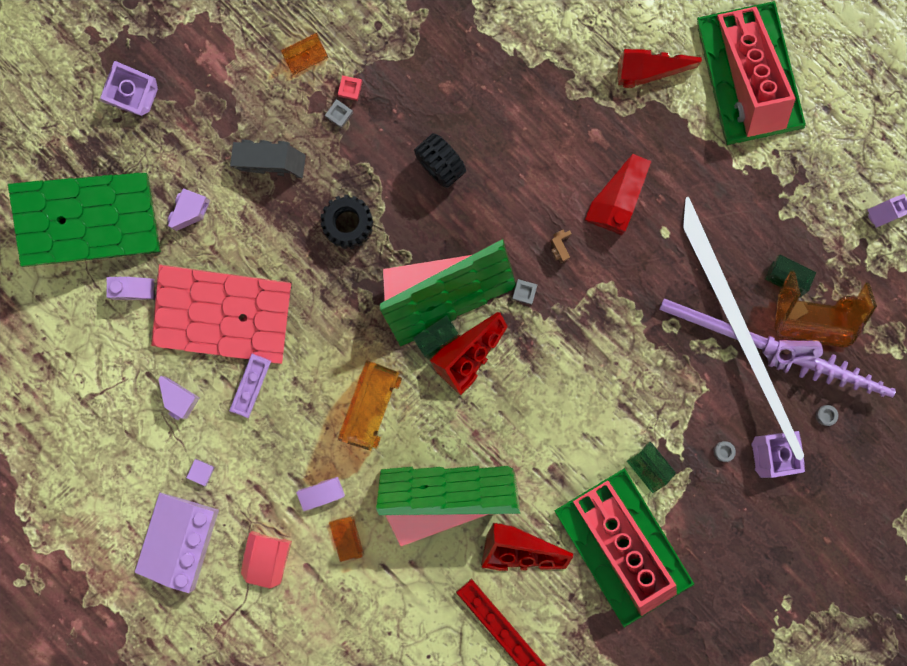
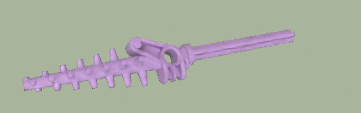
M664 299L661 303L659 310L738 340L729 323ZM749 332L755 346L762 349V353L767 357L769 367L775 366L777 370L783 369V372L787 373L792 363L802 366L799 374L801 378L811 369L815 371L814 381H817L823 373L828 375L827 384H830L834 378L841 380L840 387H844L848 382L854 384L853 390L863 387L867 389V393L870 394L874 391L880 393L882 397L886 395L893 398L896 393L894 388L890 389L883 386L882 381H879V383L872 381V376L869 374L866 378L858 375L859 368H856L853 372L846 370L847 361H844L840 367L835 365L836 355L834 354L828 361L819 358L823 354L822 344L819 341H776L771 336L765 338ZM785 349L791 351L787 355L780 353L782 350Z

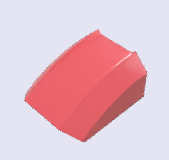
M251 531L248 536L241 575L246 583L269 589L281 584L292 541Z

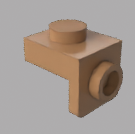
M561 230L553 235L554 238L550 241L553 247L551 249L552 255L555 260L559 259L560 263L570 258L562 242L571 236L570 230L567 232Z

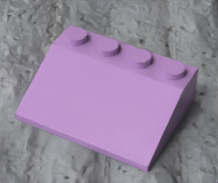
M160 492L135 573L169 588L186 593L195 590L219 510Z

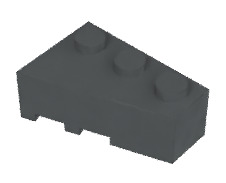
M242 140L241 142H233L230 166L245 172L261 174L276 172L278 176H284V173H291L296 178H303L306 155L285 141H278V144H272V142L260 140L259 143H254L251 140Z

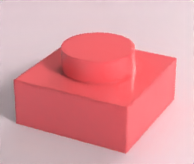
M342 75L338 97L358 101L362 80Z

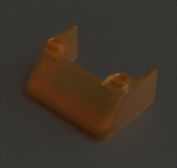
M790 271L778 294L775 332L782 339L819 341L822 345L835 347L851 346L877 308L870 283L864 284L857 297L844 296L837 301L835 306L799 301L801 293L795 271Z
M366 360L340 430L338 441L369 451H374V448L377 449L381 439L378 436V431L394 389H399L402 381L400 372Z

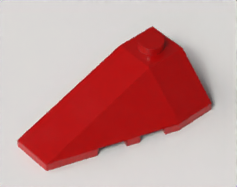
M624 49L618 61V85H623L624 88H634L638 85L698 68L702 62V57L688 55L670 57L667 52L652 55L651 50Z
M632 154L592 201L584 221L623 235L630 222L651 161Z
M501 313L493 314L451 341L430 360L437 374L459 395H462L476 380L478 369L481 364L485 365L488 360L486 358L491 348L496 347L508 326Z
M493 523L486 536L481 568L508 571V567H520V570H527V567L538 566L541 570L566 569L573 558V553L514 526Z

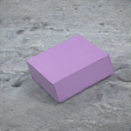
M195 459L186 478L207 486L215 467Z

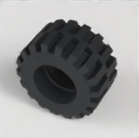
M432 133L414 149L415 156L420 164L436 182L445 188H449L466 173L465 165L459 155L441 136Z
M344 195L342 198L340 196L335 197L336 200L334 201L331 199L328 202L329 205L323 208L324 213L321 214V227L324 234L337 247L340 246L343 249H346V247L354 249V246L357 245L360 247L363 245L362 242L369 239L368 236L373 231V217L370 209L363 200H359L356 196L349 197V195ZM344 212H353L359 217L357 228L349 233L340 232L336 228V220Z

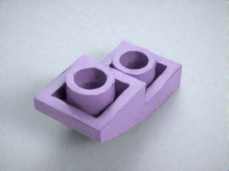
M338 477L321 481L317 485L303 488L296 492L303 511L322 506L345 496Z

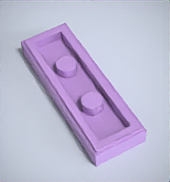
M253 353L251 354L230 407V412L249 418L271 360Z

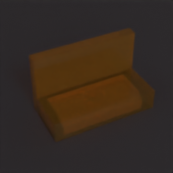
M317 33L281 50L292 75L328 58Z
M353 515L330 521L329 524L340 562L363 557L364 551Z

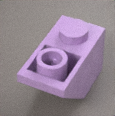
M183 189L176 197L175 204L177 205L174 212L172 211L168 217V227L178 231L203 220L210 200L205 196Z

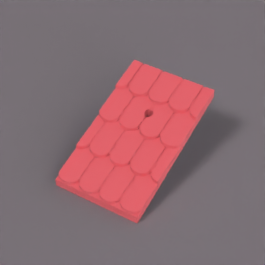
M159 264L151 345L242 359H250L253 353L271 360V363L282 364L291 283ZM241 314H244V317L242 319H239V316Z

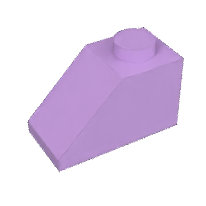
M905 194L867 209L871 223L877 228L907 215V198Z
M107 277V298L112 300L154 299V279Z
M160 376L158 380L164 407L170 411L168 414L177 420L180 418L187 419L200 398L166 376Z

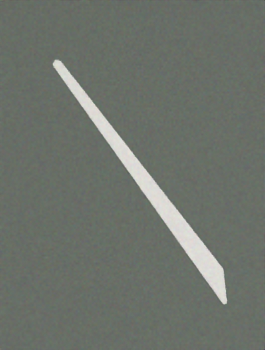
M686 197L683 228L796 459L802 460L804 453L690 198Z

